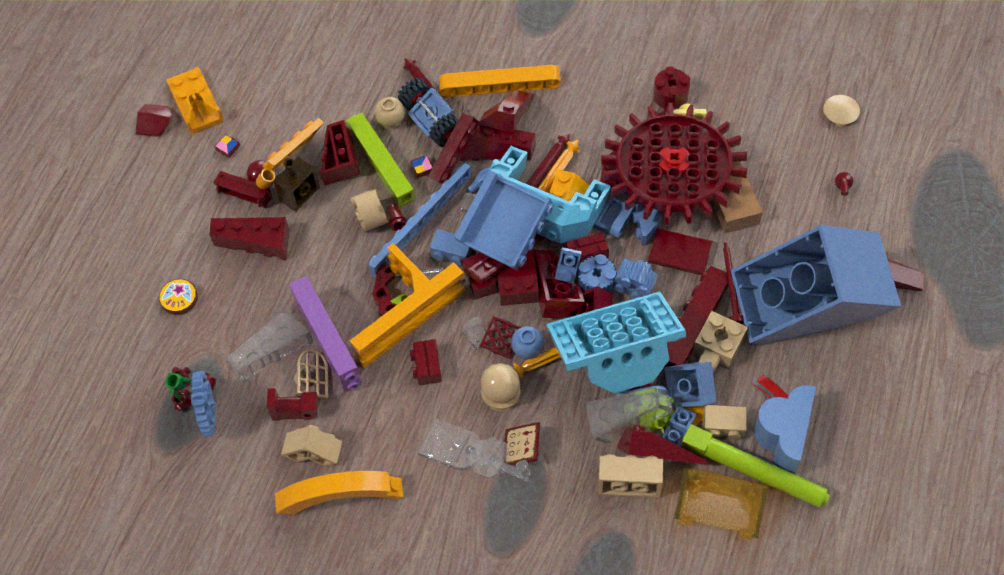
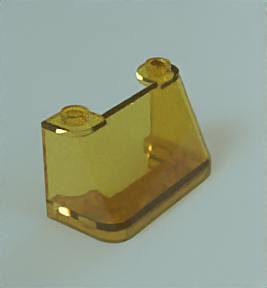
M685 467L674 519H678V523L690 526L691 522H699L737 531V533L741 534L740 538L753 540V537L758 538L769 488L762 483Z

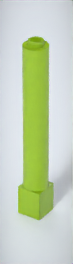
M690 424L681 444V447L701 458H704V456L815 507L826 506L830 494H827L828 489L712 437V433Z

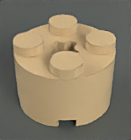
M376 189L350 198L364 232L388 223Z

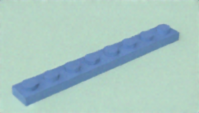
M464 163L461 167H458L454 171L453 176L449 180H445L442 187L431 195L430 200L419 208L415 216L410 217L406 225L395 233L394 238L389 243L384 244L377 256L375 255L371 258L369 269L372 275L376 277L378 269L390 263L388 259V246L394 243L402 251L470 179L471 168L469 165Z

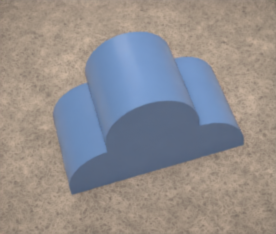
M810 385L795 388L790 393L788 399L775 397L765 401L760 407L754 426V436L759 445L774 452V460L777 467L796 474L801 461L816 387Z

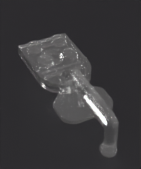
M435 418L418 450V455L456 470L463 471L472 468L475 474L485 478H493L501 472L525 482L532 481V474L527 461L522 460L518 462L517 467L504 462L509 453L508 445L504 441L493 437L481 441L476 433Z

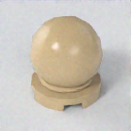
M498 363L488 367L480 381L482 400L491 410L499 412L508 411L520 399L519 376L510 365Z

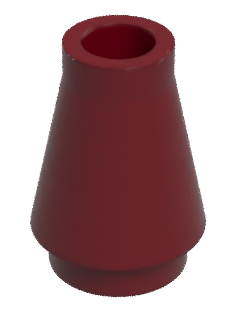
M391 204L387 207L388 225L393 231H398L406 225L407 220L398 206Z

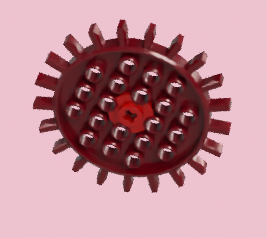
M668 103L667 115L656 116L653 107L648 106L649 119L642 122L633 113L629 114V122L634 126L629 131L617 124L615 125L614 133L622 137L621 142L610 139L605 140V148L617 151V155H601V165H616L615 170L603 172V181L619 179L621 184L611 188V196L615 197L623 192H627L631 197L625 201V209L628 211L637 202L645 205L643 215L645 220L650 217L653 209L664 211L665 224H669L671 212H683L686 223L690 224L692 219L691 210L701 208L709 219L712 217V208L709 205L712 201L716 200L723 207H729L730 199L722 194L725 189L737 194L741 192L742 185L730 180L731 176L746 178L748 168L733 166V162L747 161V151H731L732 147L741 145V136L738 135L725 139L723 134L729 131L730 123L726 121L717 128L710 125L713 118L712 111H709L700 120L693 117V105H689L686 115L674 114L673 104Z

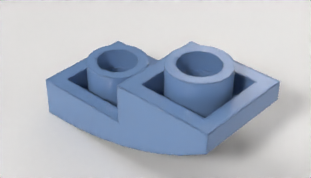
M677 406L662 438L681 447L682 440L690 424L693 423L696 414Z

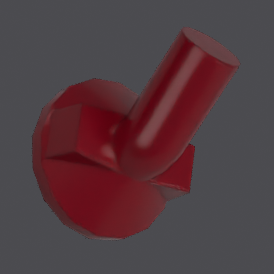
M841 172L835 177V185L841 190V195H848V189L852 187L854 180L850 173Z

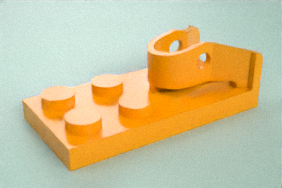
M199 67L166 79L191 135L224 122L220 108L217 106Z

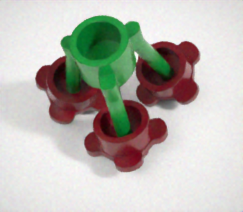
M174 367L172 373H168L165 381L166 386L170 388V394H173L171 400L175 404L174 409L178 412L182 408L192 405L189 390L182 391L192 381V379H189L191 370L188 367L184 369ZM205 373L212 391L216 385V379L211 378L209 373Z

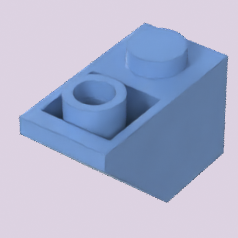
M636 204L635 212L632 213L633 222L637 223L638 226L636 228L637 239H640L641 245L645 246L654 236L657 228L661 227V212L653 209L650 217L645 220L643 215L646 206Z
M562 248L555 279L574 283L581 251Z

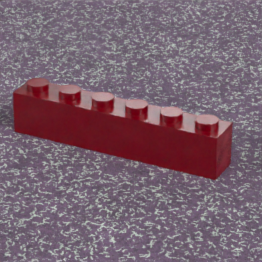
M711 265L708 271H703L700 277V285H696L692 291L691 296L693 298L691 301L687 300L683 308L684 314L678 316V320L685 329L686 337L680 338L677 341L667 342L669 361L664 368L687 363L694 350L695 341L711 311L715 312L728 288L727 272Z

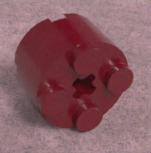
M672 66L666 67L665 70L659 72L655 77L653 90L656 104L664 109L668 103H672L674 108L677 107L679 109L680 106L687 103L690 77L685 72Z

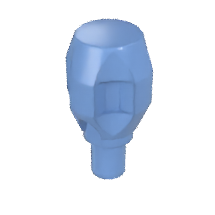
M491 166L484 168L478 173L474 183L468 187L471 193L475 192L478 188L480 189Z

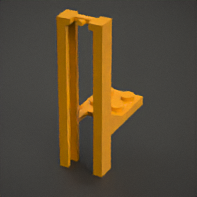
M394 243L387 247L391 270L393 273L399 274L402 277L403 283L407 287L411 286L414 292L350 340V344L354 349V358L363 368L367 367L466 291L465 287L458 282V280L464 277V272L454 262L429 280Z

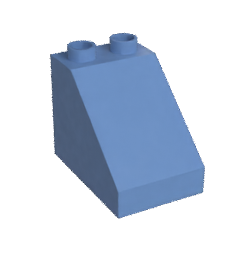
M819 225L731 270L744 323L748 327L749 343L767 344L860 323L901 307L881 236L878 232Z

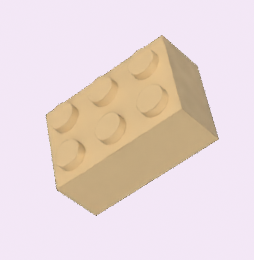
M613 454L600 456L598 495L660 498L663 484V459H658L654 456L637 458L633 455L616 457Z

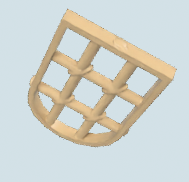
M306 350L298 357L297 395L302 393L300 391V381H305L306 392H309V382H312L316 385L318 398H328V364L326 358L320 352ZM309 353L316 354V365L310 364ZM306 354V363H301L302 355ZM319 357L324 362V366H320ZM300 366H305L306 378L300 377ZM309 367L315 368L316 380L310 379ZM319 369L325 370V381H320ZM319 384L325 385V395L319 394Z

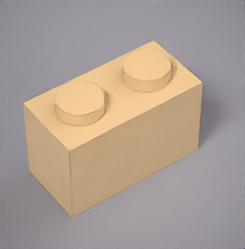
M705 405L703 410V430L712 433L713 438L728 436L730 439H739L744 437L746 432V407Z

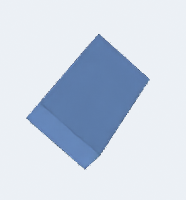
M611 197L594 223V228L610 235V229L625 202Z

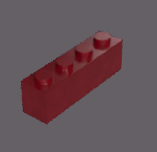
M478 125L459 161H463V159H472V161L502 159L510 146L527 152V160H531L536 146L535 133L516 129L511 133Z

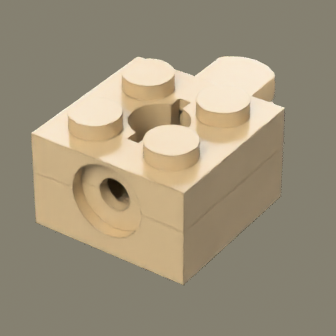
M711 311L694 344L693 353L700 356L698 363L711 362L713 372L718 364L729 369L745 339L748 327Z

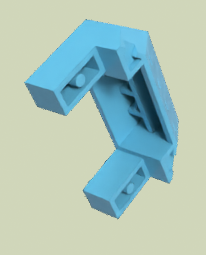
M510 146L500 161L494 159L490 170L496 172L499 177L545 199H551L553 210L543 221L544 227L542 231L537 233L549 240L564 243L586 237L609 201L611 186L595 179L584 195L576 192L570 202L518 181V178L526 168L527 152Z

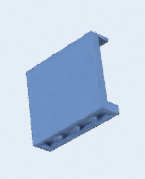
M489 170L454 238L457 242L517 271L519 266L522 267L526 261L525 255L528 250L533 248L535 244L534 238L537 233L542 231L544 227L543 221L546 216L551 214L553 203L550 198L545 199L499 177L496 172Z

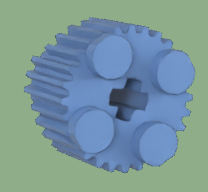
M599 254L594 258L591 256V258H587V260L580 263L578 268V285L582 292L596 286L608 292L613 291L616 267L605 255Z
M624 259L616 274L614 289L617 292H625V294L631 295L632 299L651 294L658 275L652 271L651 264H647L643 260H638L635 263L634 261H629V259Z

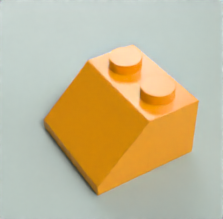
M558 169L549 194L570 202L576 192L584 195L590 185L576 173Z

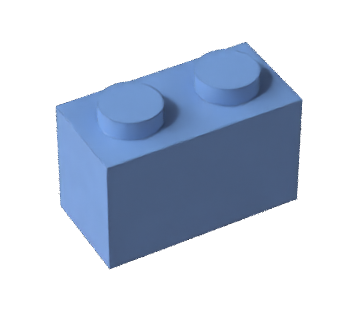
M437 229L430 246L431 257L435 260L454 262L457 266L462 265V259L470 257L473 249L457 242L454 238L455 233Z

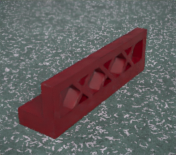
M462 113L428 175L430 179L440 184H443L445 180H449L480 123L476 118Z

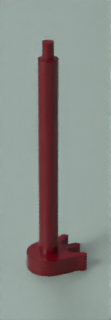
M726 242L724 243L723 253L733 316L728 319L743 324L744 318L739 312L737 293L731 274L733 267L730 248Z

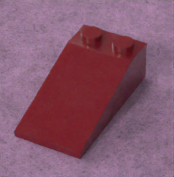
M533 248L527 251L525 255L526 261L522 267L519 266L517 271L506 266L498 272L501 306L539 302Z

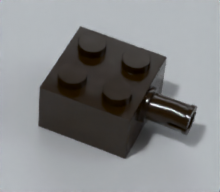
M297 157L295 160L293 158L285 159L283 163L285 170L278 174L273 181L279 201L295 212L320 188L315 167L300 157Z

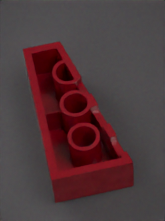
M286 217L211 218L209 235L214 246L232 250L241 249L245 250L246 253L253 254L255 252L266 257L275 256L281 260H287L289 227Z

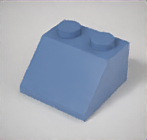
M711 362L665 367L668 396L674 400L673 404L670 403V407L704 406L717 402Z

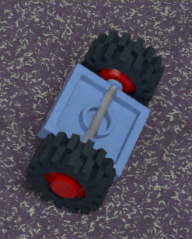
M421 78L411 79L410 82L407 81L405 83L406 86L401 87L402 90H399L398 100L402 102L407 111L409 110L407 114L427 137L432 138L439 147L443 148L458 122L457 117L454 115L455 112L432 87L430 88Z

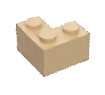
M308 425L286 434L281 455L297 463L309 459L327 467L337 464L342 441L335 438V435L320 431L317 426Z

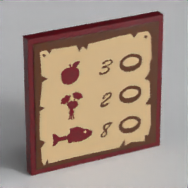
M539 422L506 429L503 456L504 468L538 461Z

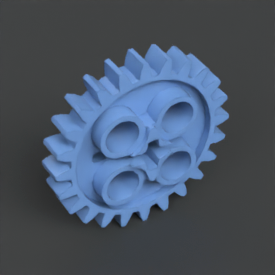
M204 371L192 373L191 381L193 392L191 394V402L195 411L197 425L202 436H214L216 431V418L214 415L216 414V405L212 396L211 385Z

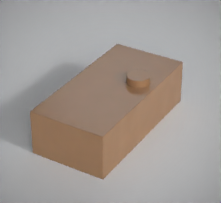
M733 162V166L742 167L741 162ZM731 176L730 180L741 184L742 187L740 194L727 189L722 192L723 195L730 199L729 207H723L716 200L711 202L724 234L756 226L761 222L763 212L747 176L746 178Z

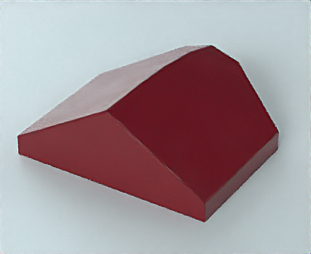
M144 104L137 112L136 135L160 137L162 131L169 124L172 115L168 106Z

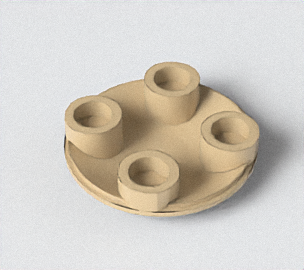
M835 95L825 102L823 114L835 123L836 126L844 127L846 124L857 120L860 114V107L849 96Z

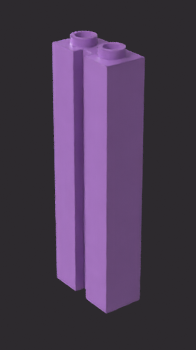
M304 276L290 283L289 286L294 301L342 390L345 393L357 389L362 384L358 368L307 276Z

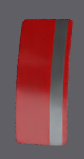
M762 375L753 383L755 387L770 399L775 397L788 399L789 397L765 375Z

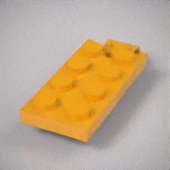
M320 118L314 122L312 120L304 126V130H299L294 134L290 142L286 141L278 152L275 151L268 157V161L262 166L264 169L256 179V185L260 189H267L275 179L274 171L284 163L285 159L292 157L315 136L323 125Z

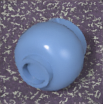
M524 326L513 334L511 346L519 358L528 360L537 357L544 347V339L538 329Z

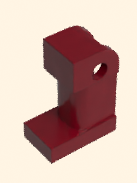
M268 388L266 407L272 421L286 419L311 420L317 418L318 395L317 392H302L301 396L279 397L276 388Z

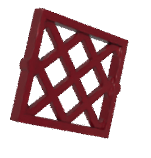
M493 316L480 347L509 359L513 349L511 348L509 352L507 346H510L511 342L506 344L503 338L509 336L512 340V335L515 331L510 332L509 327L516 330L521 327ZM496 322L503 323L504 326L498 327ZM494 323L495 329L490 330L492 324ZM506 328L508 334L502 335L500 330ZM497 331L499 337L493 338L491 333ZM487 335H489L490 340L485 341ZM501 339L503 345L497 347L494 341ZM492 342L494 348L488 347L486 344ZM505 348L506 354L498 351V349Z

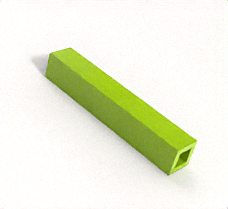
M361 112L347 119V126L352 137L398 207L415 200L414 189L364 114Z

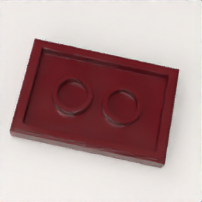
M657 228L648 263L702 275L706 269L712 241Z

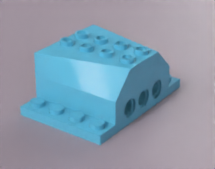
M661 292L547 324L548 332L567 371L583 367L591 383L612 393L624 392L627 389L644 386L653 382L669 361L667 342L677 341L680 338L686 337L684 327Z

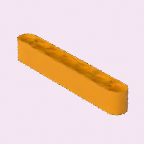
M556 65L446 73L439 77L440 95L443 97L507 93L516 90L554 89L561 85L560 69Z

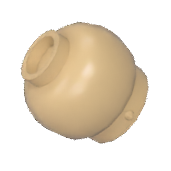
M394 97L381 99L375 107L377 121L386 129H395L401 125L405 115L402 102Z

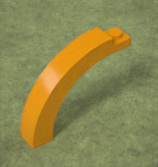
M350 471L309 478L287 486L275 493L276 513L296 515L300 511L319 503L351 497H379L400 500L403 498L402 480L399 477L389 476V472Z

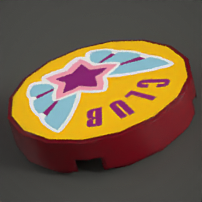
M174 279L167 282L159 293V302L162 308L167 313L173 315L186 313L187 310L195 306L198 300V293L194 285L185 279Z

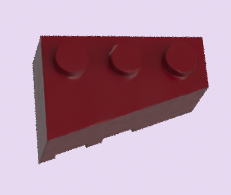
M345 120L327 125L324 139V154H322L321 158L322 166L319 170V176L325 186L360 175L351 132Z

